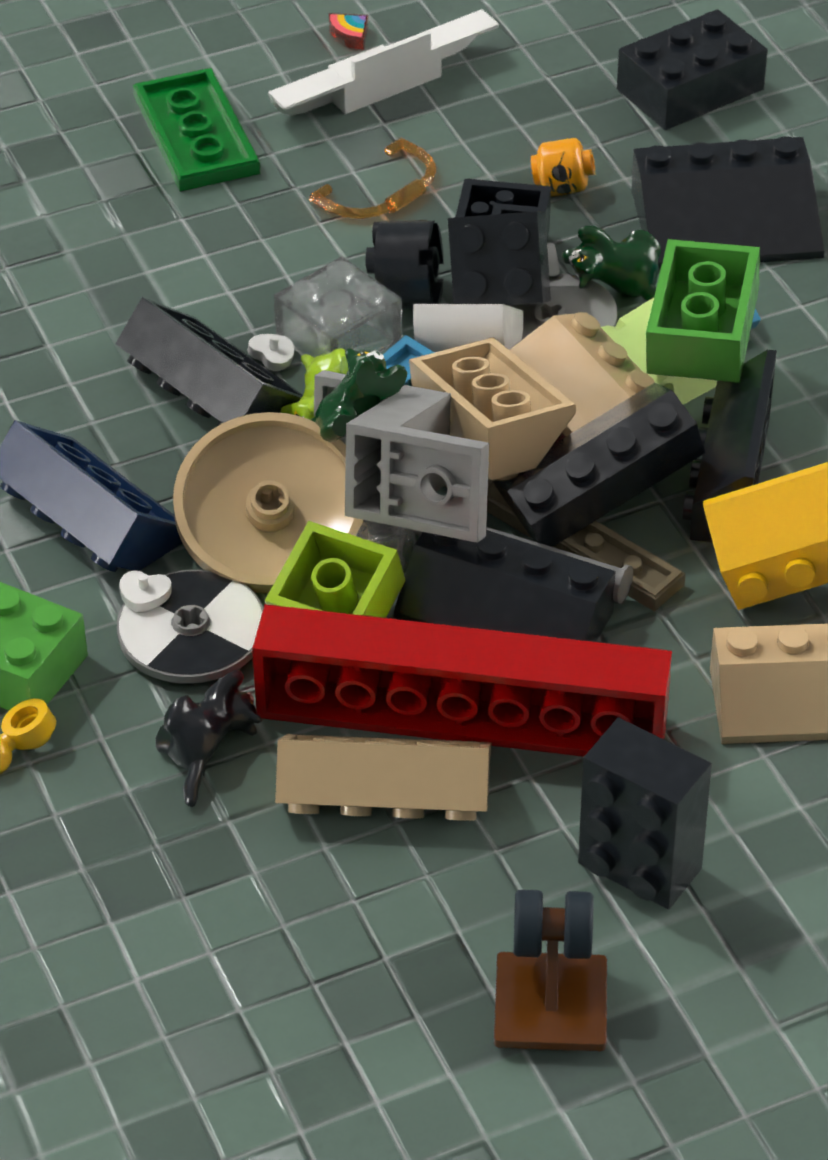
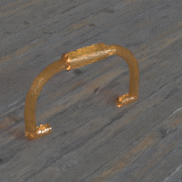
M399 138L384 148L385 153L388 156H392L402 149L420 159L426 167L425 175L421 179H415L385 198L384 203L373 207L351 208L326 198V196L332 193V188L329 184H325L312 192L309 198L316 205L344 218L365 219L378 217L388 212L395 213L426 193V188L434 181L437 167L433 157L424 149L404 138Z

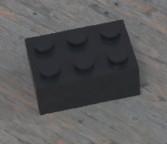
M717 9L619 48L617 90L660 127L667 130L764 90L768 49Z
M618 717L583 757L578 863L585 866L593 874L606 877L628 888L641 899L651 900L669 910L702 869L712 763Z

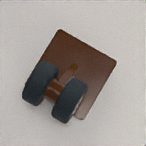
M540 890L516 891L514 952H499L497 954L494 1045L496 1047L604 1051L606 1049L607 957L604 955H592V893L569 891L565 895V908L543 907V893ZM542 941H547V953H541ZM559 941H564V954L558 953Z

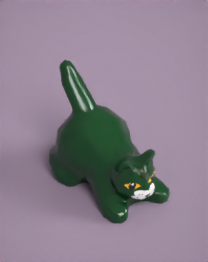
M596 226L579 228L578 237L582 243L575 248L565 250L561 256L564 263L571 264L574 268L575 274L580 281V289H583L590 280L595 279L607 284L620 294L634 298L642 297L646 301L654 298L659 274L658 258L661 253V247L652 234L645 230H634L626 239L619 243L613 241L606 232Z
M350 348L346 349L345 355L348 362V372L336 388L320 402L315 416L310 419L320 427V436L323 440L334 442L342 437H346V423L388 397L398 393L406 382L407 371L405 367L397 364L387 369L384 356L378 351L363 350L358 352Z

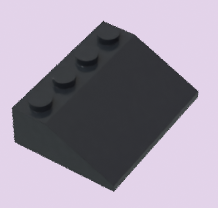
M784 136L777 139L764 140L741 139L735 142L721 143L699 142L692 145L678 146L656 145L649 148H635L633 150L631 190L641 230L652 234L660 243L659 270L662 267L668 239L760 247V262L824 258V245L812 165L803 137Z

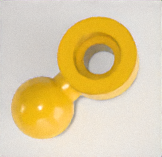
M33 698L22 701L11 708L4 716L1 723L3 733L0 735V774L5 772L10 766L13 750L36 749L43 746L51 738L56 727V718L42 699Z

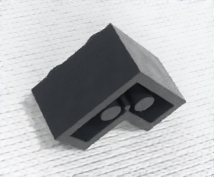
M465 178L455 217L545 211L548 239L551 186Z

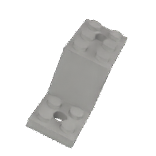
M323 370L315 375L314 416L320 402L336 388L346 374ZM404 385L395 395L388 397L346 423V437L340 438L346 445L345 516L476 543L486 537L489 443L450 436L451 393ZM447 484V495L436 493V491Z

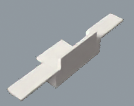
M481 9L386 47L380 45L329 65L326 70L269 91L270 102L281 113L288 115L306 113L331 102L344 114H348L441 77V59L463 50L478 35L498 28L499 23Z

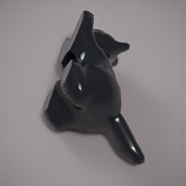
M240 669L229 672L214 683L205 692V698L200 703L192 701L189 695L175 700L168 707L164 716V725L160 727L155 740L158 752L168 754L179 767L188 769L183 793L185 803L190 807L196 805L206 764L210 761L228 732L242 730L246 734L253 736L257 733L254 723L259 724L262 722V718L257 715L252 694L247 691H239V687L244 680V674Z

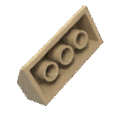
M587 312L554 315L509 349L576 404V414L562 432L565 436L570 435L655 382L651 376L644 373L627 356V351L621 345L615 343L600 327L599 321Z
M494 337L409 359L411 386L451 393L450 436L489 443L488 478L491 480H510L517 477L521 472L535 469L576 414V404Z
M828 624L713 628L710 674L721 744L828 740Z
M286 734L278 739L275 803L288 804V813L319 814V805L340 806V815L371 816L372 807L393 808L392 817L424 818V809L445 810V819L476 820L477 811L487 812L491 742Z

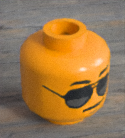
M577 138L544 142L538 147L537 155H531L534 184L551 186V197L584 191L588 185V176L595 175L596 173L592 150H584L583 145Z

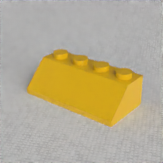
M828 462L703 501L719 569L738 610L828 583Z

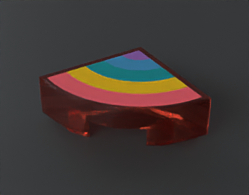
M328 13L330 34L333 37L337 36L345 40V46L349 48L364 50L368 31V15Z

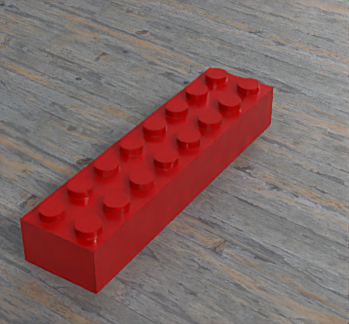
M264 604L252 647L257 715L262 719L438 740L491 742V746L581 757L588 753L618 717L662 739L665 738L672 651L267 604Z

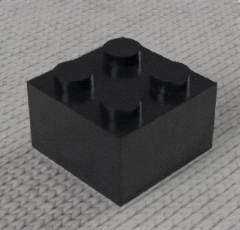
M545 211L448 218L454 304L517 305L551 301Z

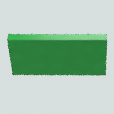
M212 68L133 84L134 98L180 192L261 174L260 161Z

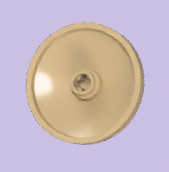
M265 412L244 415L212 429L188 452L180 466L174 485L173 504L176 527L180 539L190 556L204 570H208L226 579L243 583L253 592L269 593L308 521L360 537L365 520L345 516V443L341 439L334 442L323 440L320 436V427L316 422L286 413Z

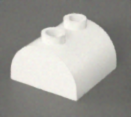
M413 304L415 341L433 352L492 337L507 349H511L522 340L524 311L504 304Z

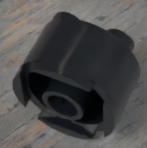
M397 220L373 223L372 239L374 247H367L365 261L367 273L375 274V283L372 286V306L374 310H413V304L441 303L444 278H438L439 264H444L443 244L438 223H434L435 220Z

